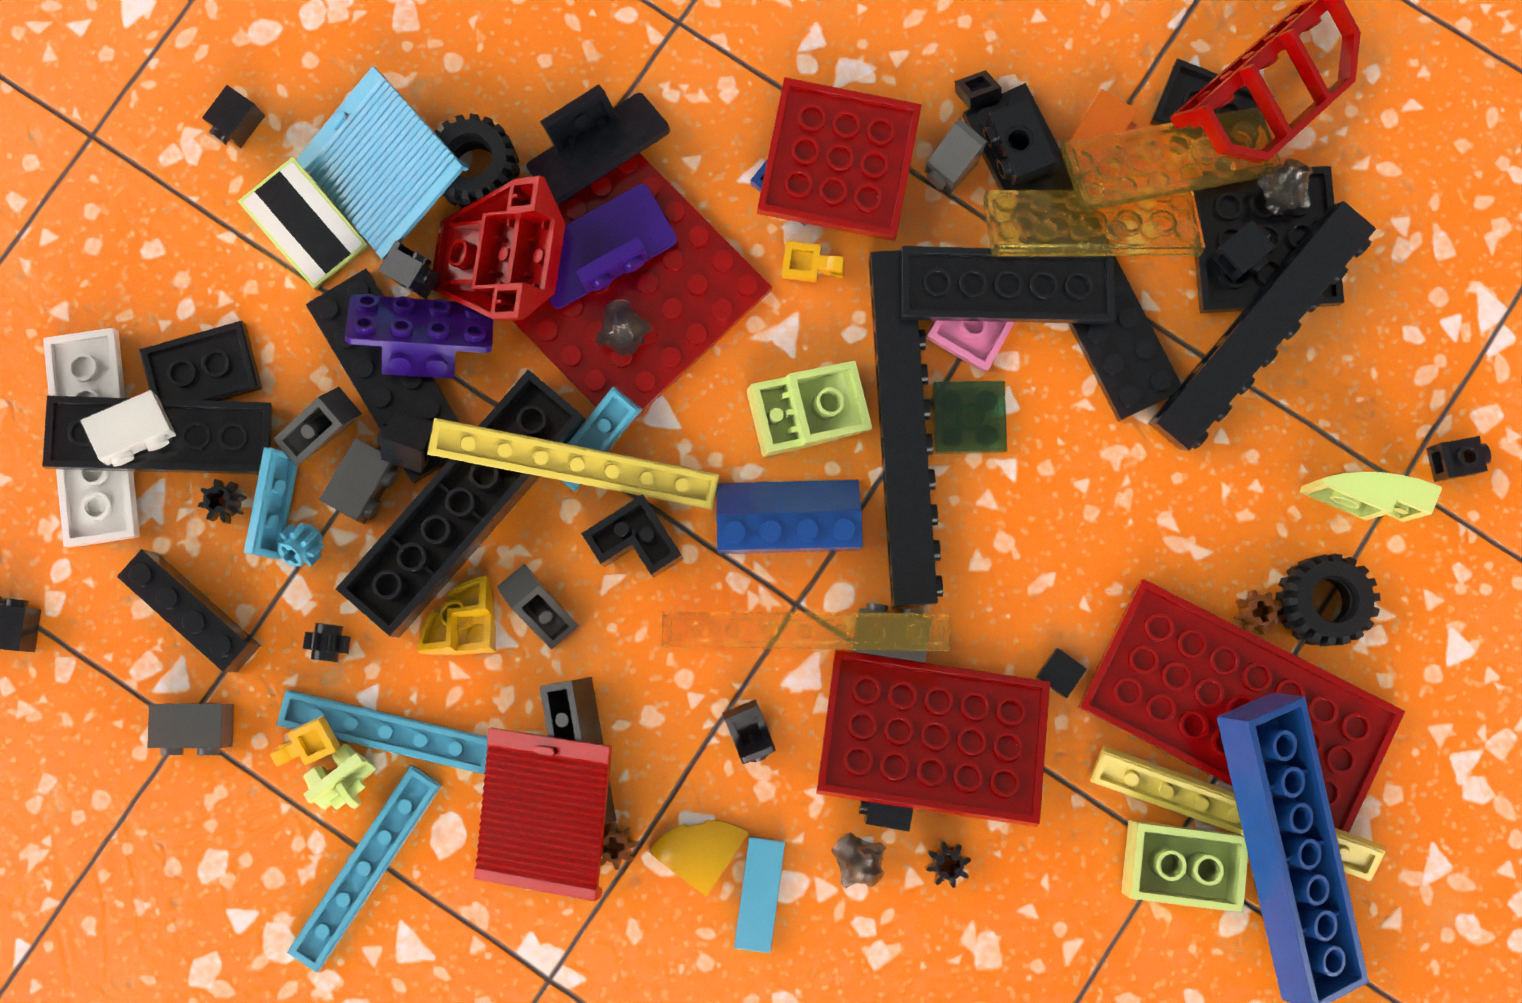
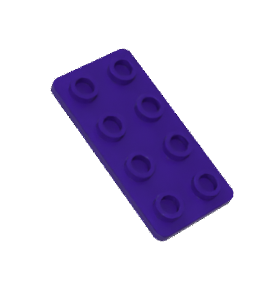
M639 184L565 225L556 291L549 298L555 308L561 309L592 291H599L612 283L613 279L624 273L628 274L636 271L644 262L677 243L676 234L647 185Z
M355 294L349 300L345 341L353 345L382 346V374L454 379L456 351L489 353L492 351L493 319L456 301Z

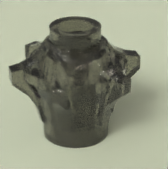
M1287 158L1283 166H1280L1275 172L1260 177L1257 185L1265 193L1267 199L1265 207L1280 215H1283L1287 209H1296V207L1308 208L1311 203L1308 195L1309 177L1313 172L1312 169L1298 160Z
M627 300L612 301L604 307L605 316L602 328L596 335V342L598 345L612 347V351H617L619 355L633 354L637 351L638 346L645 343L643 336L652 331L650 322L641 319L632 308L631 302Z
M853 832L845 834L835 843L831 853L837 858L836 861L841 872L840 884L845 889L855 884H866L870 888L882 879L885 874L881 869L882 855L886 849L883 843L867 842L860 837L857 838Z

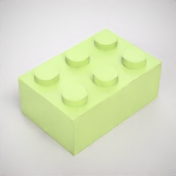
M1128 820L1121 893L1137 900L1243 913L1248 851L1244 835Z

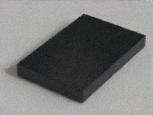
M1177 58L1150 124L1214 149L1202 126L1195 129L1192 126L1176 129L1169 117L1218 74ZM1246 86L1234 92L1235 98L1227 105L1215 109L1214 113L1232 144L1254 149L1265 118Z
M242 320L139 349L149 390L157 395L159 399L222 401L262 389L246 324Z

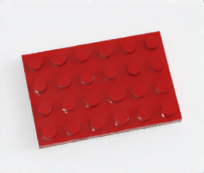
M835 650L816 794L1038 827L1041 815L1050 681Z

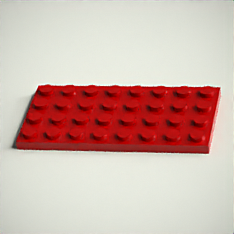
M1145 579L1139 580L1077 707L1232 786L1217 716L1271 693L1305 697L1334 828L1348 833L1405 714L1404 710Z

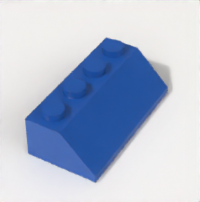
M858 480L717 484L718 554L860 551L863 547L862 512Z

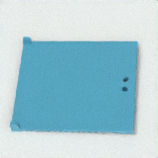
M374 66L370 68L296 158V161L317 182V185L338 206L342 214L350 220L354 228L363 235V238L367 240V243L375 249L376 253L383 260L394 242L398 241L401 243L459 174L469 169V166L454 155Z

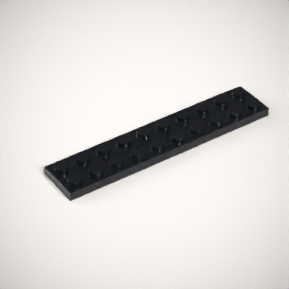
M1026 83L1002 93V99L963 112L962 117L965 123L985 139L983 128L989 113L1029 98L1056 160L1051 173L1011 188L1008 179H1003L997 167V159L999 157L995 148H990L986 142L982 152V157L1029 249L1112 251ZM1009 140L1012 148L1016 150L1025 149L1024 144L1020 140ZM1114 255L1115 322L1112 324L1068 323L1119 422L1169 398L1181 386V382Z

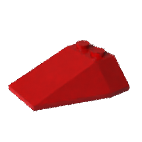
M544 177L516 178L440 221L432 269L440 277L433 291L497 321L524 320L555 294L566 223Z

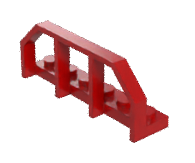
M1307 0L1298 4L1169 117L1175 128L1180 129L1192 126L1195 129L1202 126L1217 154L1254 163L1270 160L1356 81L1361 32L1345 1ZM1327 10L1342 36L1338 80L1329 89L1299 37L1302 32L1317 26L1322 21L1320 16ZM1283 50L1287 51L1314 101L1290 124H1288L1259 70L1274 64L1279 59L1277 54ZM1246 86L1275 136L1262 150L1232 144L1214 113L1215 109L1227 105L1235 98L1234 92Z

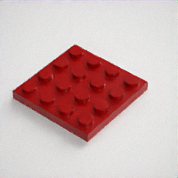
M784 77L757 214L895 241L922 104Z

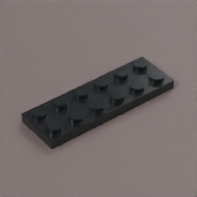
M902 246L900 249V320L1112 324L1115 322L1114 251Z
M366 268L306 304L379 428H381L383 423H389L395 411L408 416H416L432 424L434 418L460 423L433 377L382 374V346L353 345L345 341L350 297L355 294L384 296ZM431 455L422 473L403 468L411 482L416 483L444 466L449 459Z
M47 396L42 462V467L45 469L259 474L264 447L271 448L272 403L159 399L176 436L168 439L169 444L154 451L144 449L133 454L135 458L120 466L110 464L107 466L98 459L80 420L131 398Z

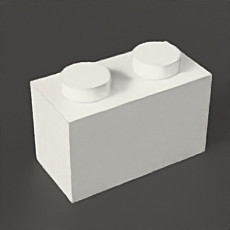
M151 390L80 420L98 459L107 466L110 464L113 466L126 464L135 458L133 454L144 449H148V451L160 449L169 444L168 439L176 436L158 396Z

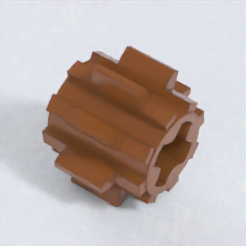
M1256 590L1248 591V598L1246 600L1239 599L1235 601L1240 609L1239 614H1236L1234 619H1241L1244 623L1242 625L1244 630L1251 632L1253 629H1257L1261 635L1268 633L1270 625L1280 624L1279 617L1276 614L1277 610L1282 608V605H1275L1272 602L1271 592L1264 593L1261 596L1258 595ZM1262 608L1263 614L1254 617L1252 610Z
M611 823L609 834L605 832L603 836L601 866L609 861L613 863L615 870H619L621 859L628 862L634 860L629 849L634 848L639 843L638 841L630 840L627 836L630 833V827L621 832L618 831L615 823ZM612 837H616L617 843H624V848L618 852V855H614V851L606 847L612 841Z

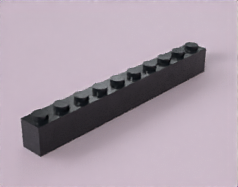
M900 250L871 252L869 257V275L891 608L931 606L938 603L937 597H943V580L941 575L936 576L935 561L941 560L940 541L933 540L932 526L938 525L937 504H931L930 490L936 489L935 470L928 469V455H933L932 434H926L925 420L931 419L930 400L923 398V385H928L927 364H921L920 355L921 350H926V335L924 329H919L918 320H900Z

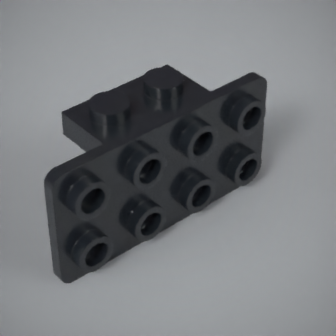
M598 84L540 121L553 146L530 160L526 167L532 176H542L546 179L556 203L560 204L652 144L657 143L670 133V127L643 93H636L613 108L605 91Z

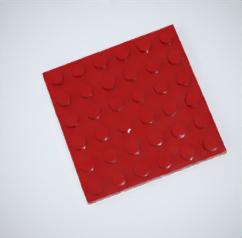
M638 153L627 162L602 176L599 180L594 181L569 199L561 202L558 208L567 225L635 186L645 184L676 234L677 243L644 262L636 271L622 274L613 279L612 283L599 291H592L561 309L555 308L548 299L524 320L512 321L595 407L598 406L612 387H617L643 409L639 413L641 415L772 291V286L641 153Z

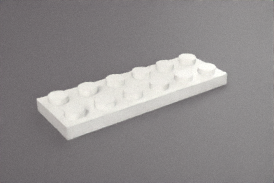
M108 328L43 338L49 396L126 398L118 330ZM56 469L64 547L71 548L140 537L133 471Z

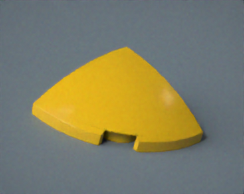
M486 575L468 580L447 593V597L451 600L441 607L439 613L436 610L430 612L421 630L417 652L420 654L466 655L496 652L495 611L490 578Z
M705 820V823L690 826L682 824L660 837L648 852L707 897L749 832L734 824L719 820Z

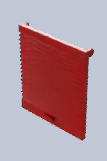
M493 727L488 728L487 763L483 780L484 792L481 802L482 814L479 824L480 835L478 837L479 843L476 853L478 857L476 859L477 865L475 867L474 879L589 901L600 899L602 888L599 887L612 746Z

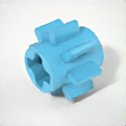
M291 523L280 533L282 539L277 542L279 545L278 551L281 558L289 565L301 567L306 563L311 567L322 556L320 551L324 548L322 544L323 537L313 525L300 523L296 527Z

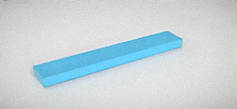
M285 691L277 721L278 726L294 729L324 715L337 740L484 774L486 771L487 736L297 691Z
M411 765L287 951L288 954L316 973L322 969L443 784L416 766Z

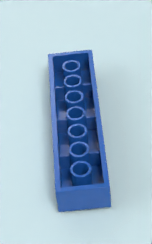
M1271 693L1217 716V721L1281 998L1289 1003H1332L1369 982L1306 699L1302 696Z

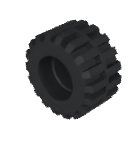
M470 114V118L466 120L463 115L455 116L457 122L450 124L446 120L442 123L443 131L440 132L437 129L434 131L458 159L466 152L475 149L485 150L492 154L491 162L483 173L475 177L458 176L442 194L452 205L456 206L458 203L461 209L520 175V168L517 164L519 163L518 155L504 128L499 124L495 125L493 120L486 116L481 121L478 114Z
M1324 554L1297 562L1298 565L1292 566L1286 571L1288 577L1281 578L1278 584L1283 587V590L1276 592L1275 600H1280L1282 603V608L1277 610V614L1285 615L1286 620L1282 622L1285 629H1293L1292 636L1298 640L1305 639V643L1309 645H1344L1351 643V640H1358L1364 636L1362 631L1370 630L1375 623L1370 618L1377 617L1380 611L1379 608L1374 607V602L1381 601L1380 593L1374 594L1372 587L1377 585L1375 578L1368 579L1365 575L1369 570L1364 565L1356 567L1357 560L1351 557L1342 558V554ZM1322 579L1332 583L1338 589L1342 598L1341 611L1332 622L1320 617L1312 603L1313 590Z

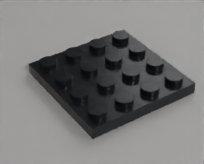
M1331 166L1192 173L1188 177L1200 313L1236 312L1245 309L1332 205H1335ZM1253 220L1256 225L1264 227L1269 232L1272 238L1271 242L1276 247L1266 255L1270 262L1253 275L1248 270L1233 282L1211 258V255L1223 243ZM1342 279L1337 284H1330L1322 293L1325 299L1318 307L1340 306L1344 303Z

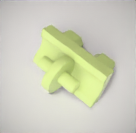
M343 744L332 755L338 766L335 770L328 773L326 768L319 765L304 775L309 790L303 795L308 803L312 804L314 802L324 810L331 805L338 810L345 803L353 809L360 806L361 799L358 793L366 788L363 780L377 770L371 760L360 755L353 747Z

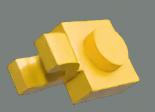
M786 241L782 278L817 282L818 272L832 277L843 278L844 257L821 255L822 247L819 244Z
M323 715L292 729L288 733L291 740L278 746L279 749L273 751L270 756L276 767L299 756L304 765H307L336 752L341 746Z

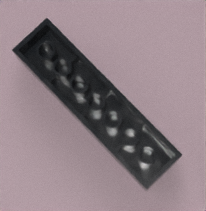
M527 370L479 426L567 444L586 420L575 408L530 370ZM449 459L337 586L336 590L390 637L400 638L540 476Z

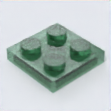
M1005 381L934 382L932 384L934 454L1007 452Z

